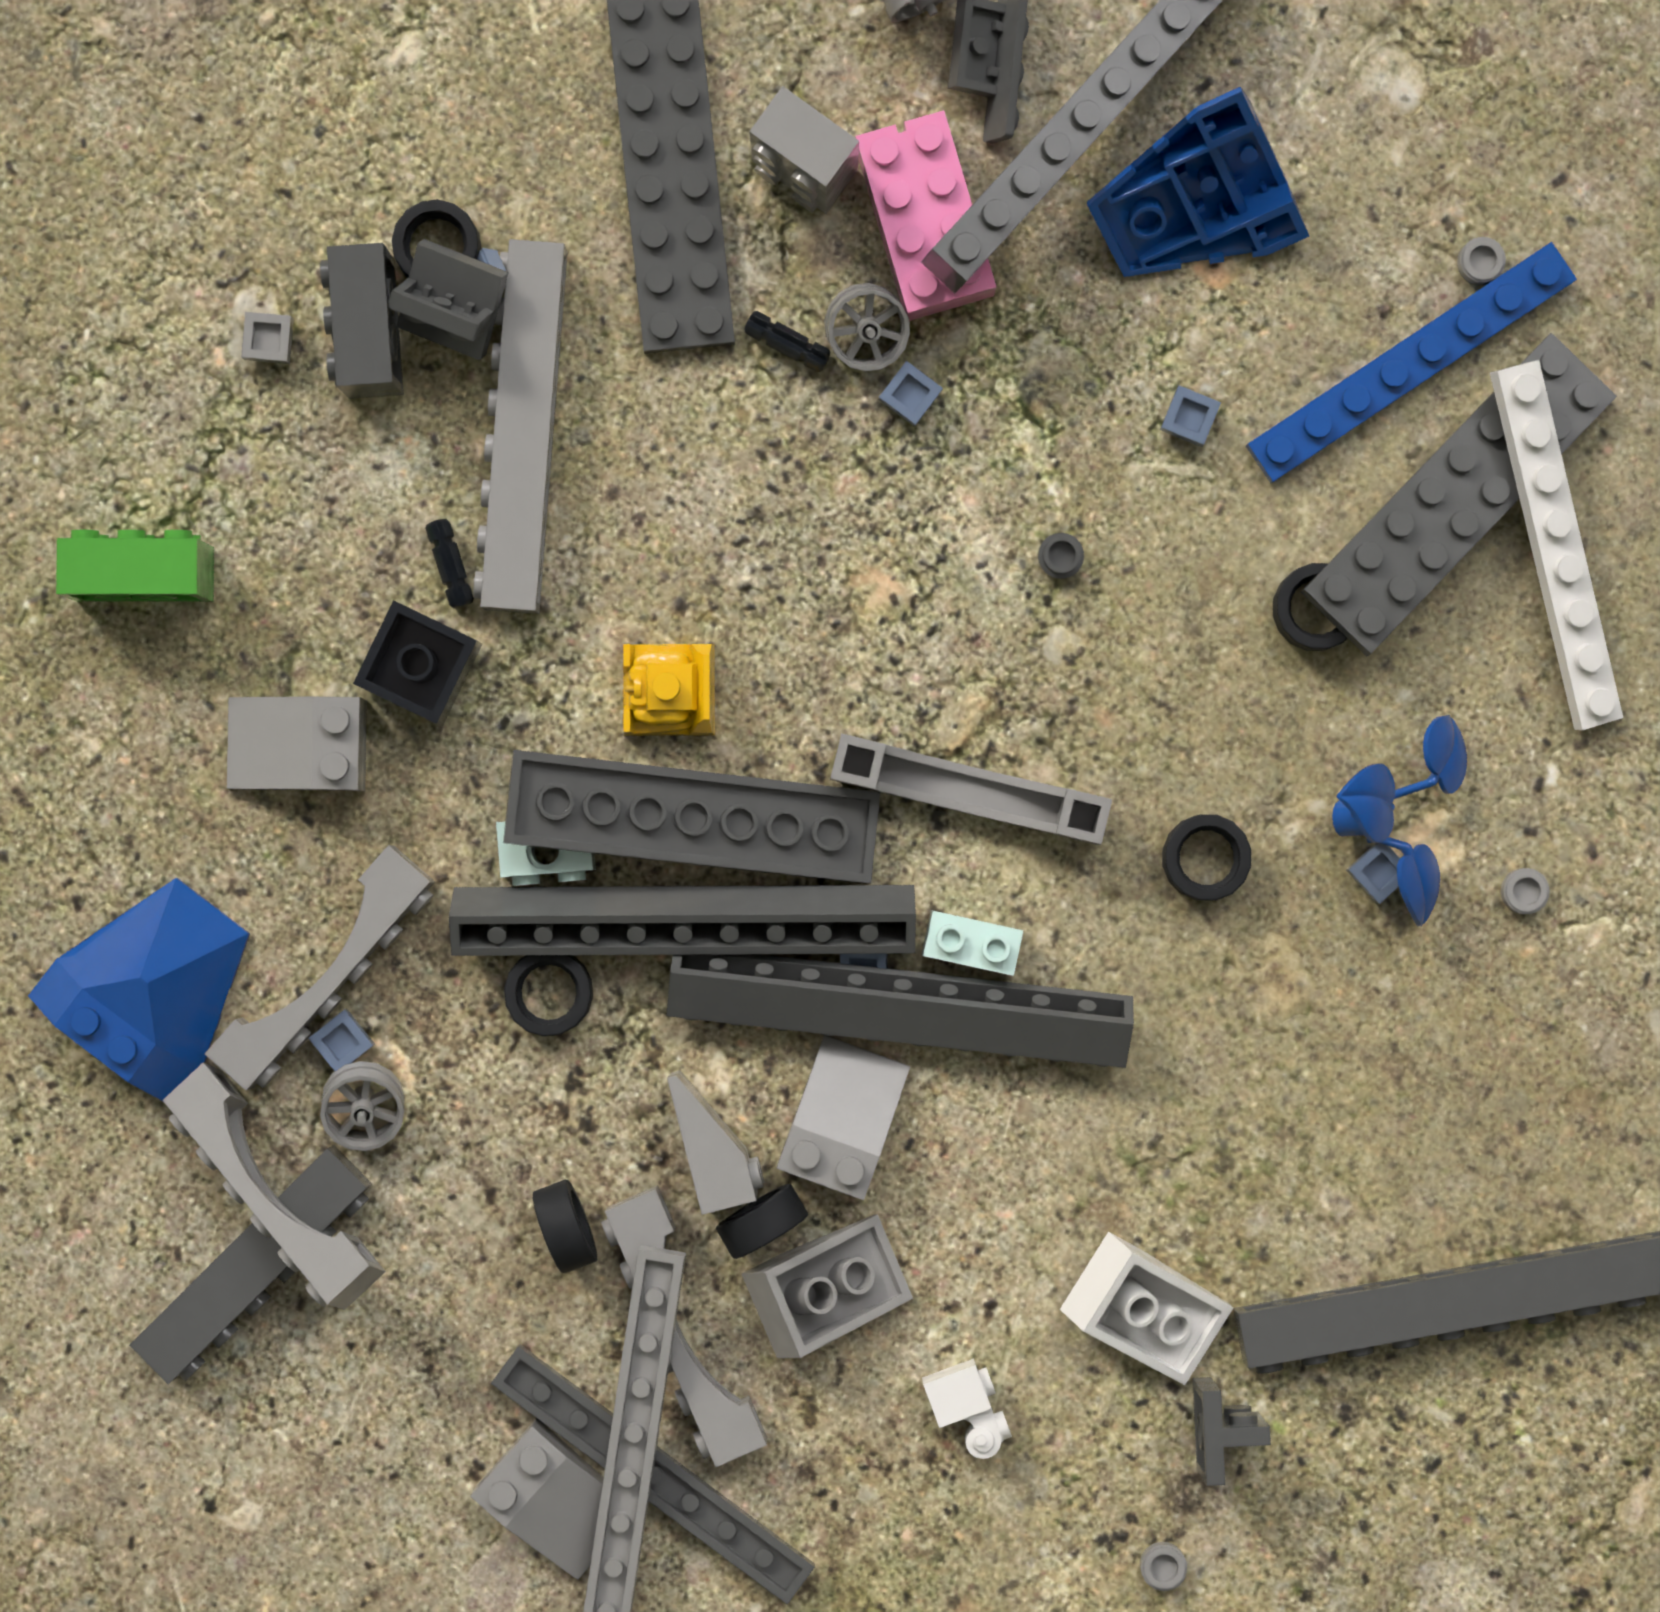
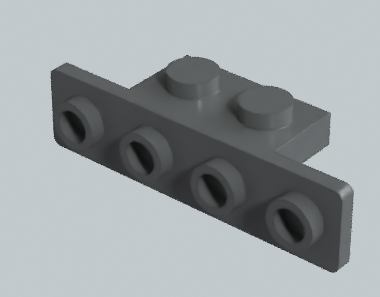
M957 0L948 89L987 97L983 141L986 143L994 144L1011 139L1018 125L1017 97L1018 88L1024 75V66L1021 60L1023 41L1027 36L1029 22L1026 17L1028 0H998V2L990 0Z

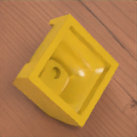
M623 644L624 736H715V644Z

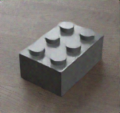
M383 243L327 246L328 260H321L320 274L323 288H328L331 306L324 307L323 309L326 335L331 334L334 352L327 353L326 357L329 381H335L336 387L349 399L404 395L400 330L396 327L399 315L397 311L388 308L391 292L397 287L395 259Z

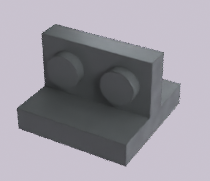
M423 239L417 244L409 278L392 290L388 308L400 312L396 325L397 328L481 360L487 354L509 272Z
M1211 1377L1192 1378L1196 1469L1206 1486L1225 1485L1224 1447L1271 1445L1270 1426L1259 1412H1252V1407L1249 1405L1225 1406L1224 1413H1222L1221 1390Z

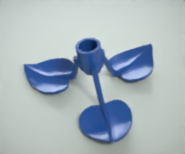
M1450 715L1439 716L1433 719L1425 732L1423 753L1426 766L1431 772L1426 780L1395 790L1393 776L1384 764L1369 765L1354 775L1337 794L1336 797L1339 801L1336 802L1332 814L1333 826L1339 836H1365L1368 843H1381L1402 851L1404 856L1399 859L1397 864L1398 886L1406 907L1417 927L1422 926L1427 921L1435 906L1440 889V870L1434 853L1427 845L1418 844L1413 849L1409 843L1389 837L1394 825L1393 811L1395 806L1392 802L1394 799L1433 787L1437 783H1439L1441 790L1445 794H1452L1461 786L1467 769V752L1461 731Z

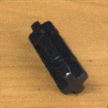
M754 311L745 325L744 330L747 335L758 341L761 339L766 340L767 346L797 362L800 359L805 361L804 365L816 372H821L830 358L831 352L828 348L817 342L814 345L809 343V338L778 321L775 324L772 323L770 317L759 311Z
M447 519L432 521L426 525L425 529L429 542L431 544L434 543L435 546L432 552L442 584L447 585L448 588L445 590L448 603L452 608L467 606L473 602L474 597L468 583L465 584L464 579L467 578L457 543L452 542L451 539L454 537L451 524Z

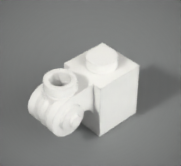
M974 1359L922 1377L923 1385L939 1428L960 1420H966L971 1423L966 1429L964 1436L966 1448L971 1455L980 1459L990 1458L998 1452L1001 1442L1012 1437L1003 1411L993 1413L988 1396L996 1394L986 1367L978 1370Z

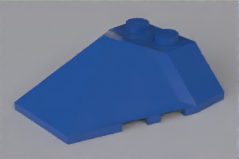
M1241 86L1197 106L1087 201V206L1124 277L1181 269L1182 263L1209 260L1210 264L1224 262V257L1252 253L1253 258L1267 256L1310 237L1281 165L1251 101Z
M175 878L57 958L28 997L61 1032L125 1081L163 1101L203 1062L206 1063L207 1056L205 1053L210 1047L215 1030L218 1028L225 1000L234 982L250 933L179 878Z

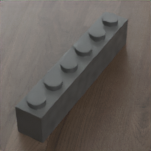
M332 1145L278 1198L303 1222L317 1231L332 1237L337 1231L331 1224L343 1213L351 1218L369 1200L364 1192L372 1183L335 1145ZM252 1223L129 1346L168 1385L178 1376L186 1382L206 1362L200 1355L212 1343L219 1349L238 1330L233 1322L244 1311L252 1316L271 1297L265 1290L277 1278L285 1283L296 1272L291 1270L279 1257L277 1252L281 1249V1246L272 1236L270 1238L265 1237Z

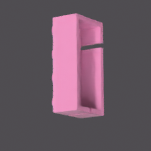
M945 111L905 121L904 130L901 133H898L896 125L856 136L855 138L859 140V163L900 302L909 317V321L993 297L996 283L988 259L955 294L921 263L932 248L972 206Z

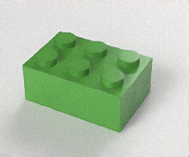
M71 530V538H57L56 594L77 602H214V547L203 542L200 535H192L190 530H164V538L146 535L144 530H118L117 538L101 535L97 530Z

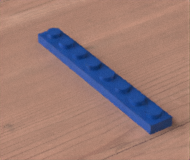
M1550 242L1249 442L1246 448L1269 482L1273 483L1575 282L1577 278L1553 242Z

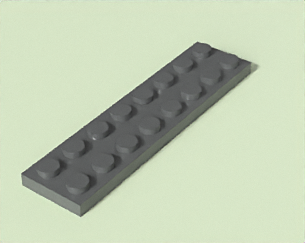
M607 0L644 354L735 345L699 0Z
M1550 333L1520 364L1536 360L1540 361L1562 455L1617 396L1559 339ZM1494 391L1300 592L1366 657L1391 634L1519 500Z
M513 750L503 844L871 884L880 792Z

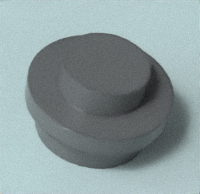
M1056 533L1050 535L1039 548V565L1052 578H1069L1075 575L1083 564V547L1070 534Z

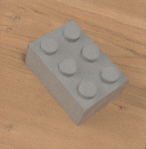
M784 86L780 88L749 131L752 161L757 164L754 168L755 172L772 185L776 186L780 181L792 189L794 192L791 197L810 212H814L818 208L827 214L858 171L859 140Z

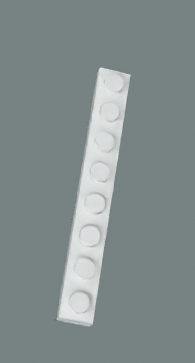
M1530 361L1491 372V381L1574 730H1586L1622 719L1621 705L1540 361Z

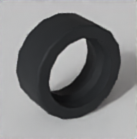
M436 199L421 201L404 212L395 225L392 236V248L394 258L407 278H409L413 263L410 250L412 234L419 225L428 220L442 219L456 226L463 236L464 249L462 254L477 260L479 250L482 249L480 234L465 211L454 203Z
M1311 563L1294 570L1279 584L1273 598V618L1279 633L1290 644L1305 651H1325L1344 643L1348 639L1337 627L1325 634L1306 632L1295 623L1291 614V600L1295 591L1302 584L1312 581L1328 563Z
M1200 814L1181 821L1168 834L1162 848V867L1168 881L1180 894L1194 900L1217 901L1232 895L1245 882L1251 869V847L1245 833L1233 821L1219 815ZM1199 831H1214L1221 834L1230 843L1233 850V865L1229 874L1222 881L1212 885H1201L1192 881L1183 872L1180 865V851L1183 843L1192 834Z
M526 955L519 959L508 973L504 987L506 1008L514 1022L529 1033L543 1037L561 1035L578 1026L588 1014L593 999L592 978L584 964L573 955ZM553 965L560 967L570 974L575 983L576 997L574 1004L567 1014L558 1019L546 1020L536 1017L527 1009L523 1002L522 987L524 980L531 971L540 966Z
M565 1179L534 1191L532 1199L538 1223L549 1252L560 1272L568 1273L596 1262L597 1250L591 1228L570 1181Z
M785 1184L742 1207L716 1226V1230L732 1258L738 1259L767 1245L805 1220L808 1212L793 1186Z

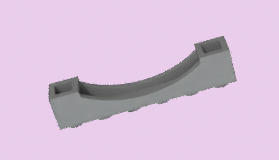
M842 733L830 778L832 781L1095 845H1102L1112 804V799L975 768Z
M388 845L358 879L365 886L358 918L345 946L324 975L303 995L272 1015L251 1023L243 1017L235 1019L206 1051L205 1055L243 1089H252L257 1084L264 1088L277 1075L281 1067L276 1062L287 1049L294 1054L312 1034L307 1029L317 1015L325 1019L342 1000L337 994L348 980L356 984L373 965L368 958L380 945L386 950L401 934L403 929L398 923L409 911L417 915L433 897V894L428 889L435 881L396 846Z
M203 1062L163 1099L164 1103L173 1113L169 1120L174 1127L184 1136L189 1137L191 1135L200 1146L196 1150L199 1158L210 1169L216 1170L218 1168L227 1179L223 1183L225 1190L235 1201L240 1204L245 1202L254 1214L250 1217L253 1225L265 1237L270 1238L272 1236L281 1246V1249L277 1252L279 1257L294 1272L299 1270L309 1281L305 1288L318 1304L323 1307L330 1305L345 1310L386 1272L358 1237L340 1231L335 1237H331L317 1231L292 1213L274 1194L260 1173L246 1139L242 1109L248 1102L221 1070Z
M658 1185L607 1207L604 1211L607 1219L601 1221L610 1245L613 1247L619 1244L626 1261L620 1263V1268L630 1289L633 1286L637 1253L640 1245L665 1249L667 1235L674 1232L676 1228ZM676 1319L668 1374L674 1371L681 1388L675 1390V1395L685 1416L693 1414L699 1431L693 1433L703 1459L711 1456L715 1467H718L766 1446L768 1437L750 1396L740 1399L722 1386L705 1369L687 1343Z

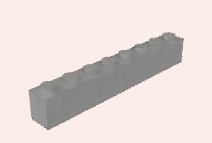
M509 239L508 252H500L502 263L509 273L505 284V297L501 299L495 321L496 325H502L501 343H493L491 359L492 370L499 371L497 389L490 388L488 397V416H495L494 434H486L484 447L485 462H492L490 480L482 481L481 507L488 508L487 526L479 525L477 537V552L484 553L483 571L475 572L473 589L474 598L481 599L480 607L484 610L540 614L568 255L564 243Z

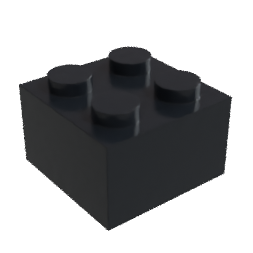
M393 600L353 684L433 723L443 726L481 649L482 643Z

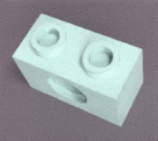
M496 822L500 878L512 877L513 886L540 884L539 875L558 873V882L586 880L585 871L596 870L595 854L559 850L558 857L554 862L547 865L543 864L535 856V847L503 844L505 822Z
M931 910L921 955L1014 976L1023 930Z

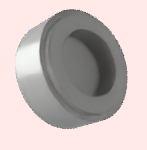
M1477 237L1470 240L1461 249L1457 258V266L1461 276L1469 283L1475 285H1485L1495 280L1502 273L1506 263L1505 252L1501 245L1488 237Z
M1516 869L1504 878L1501 885V897L1504 904L1511 911L1519 914H1532L1541 910L1549 898L1550 890L1546 878L1534 869Z
M1157 1542L1147 1547L1140 1559V1571L1149 1586L1159 1591H1169L1175 1589L1184 1581L1187 1574V1562L1177 1546L1169 1542Z

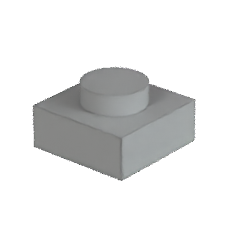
M245 312L241 358L248 361L290 364L294 318L288 315Z

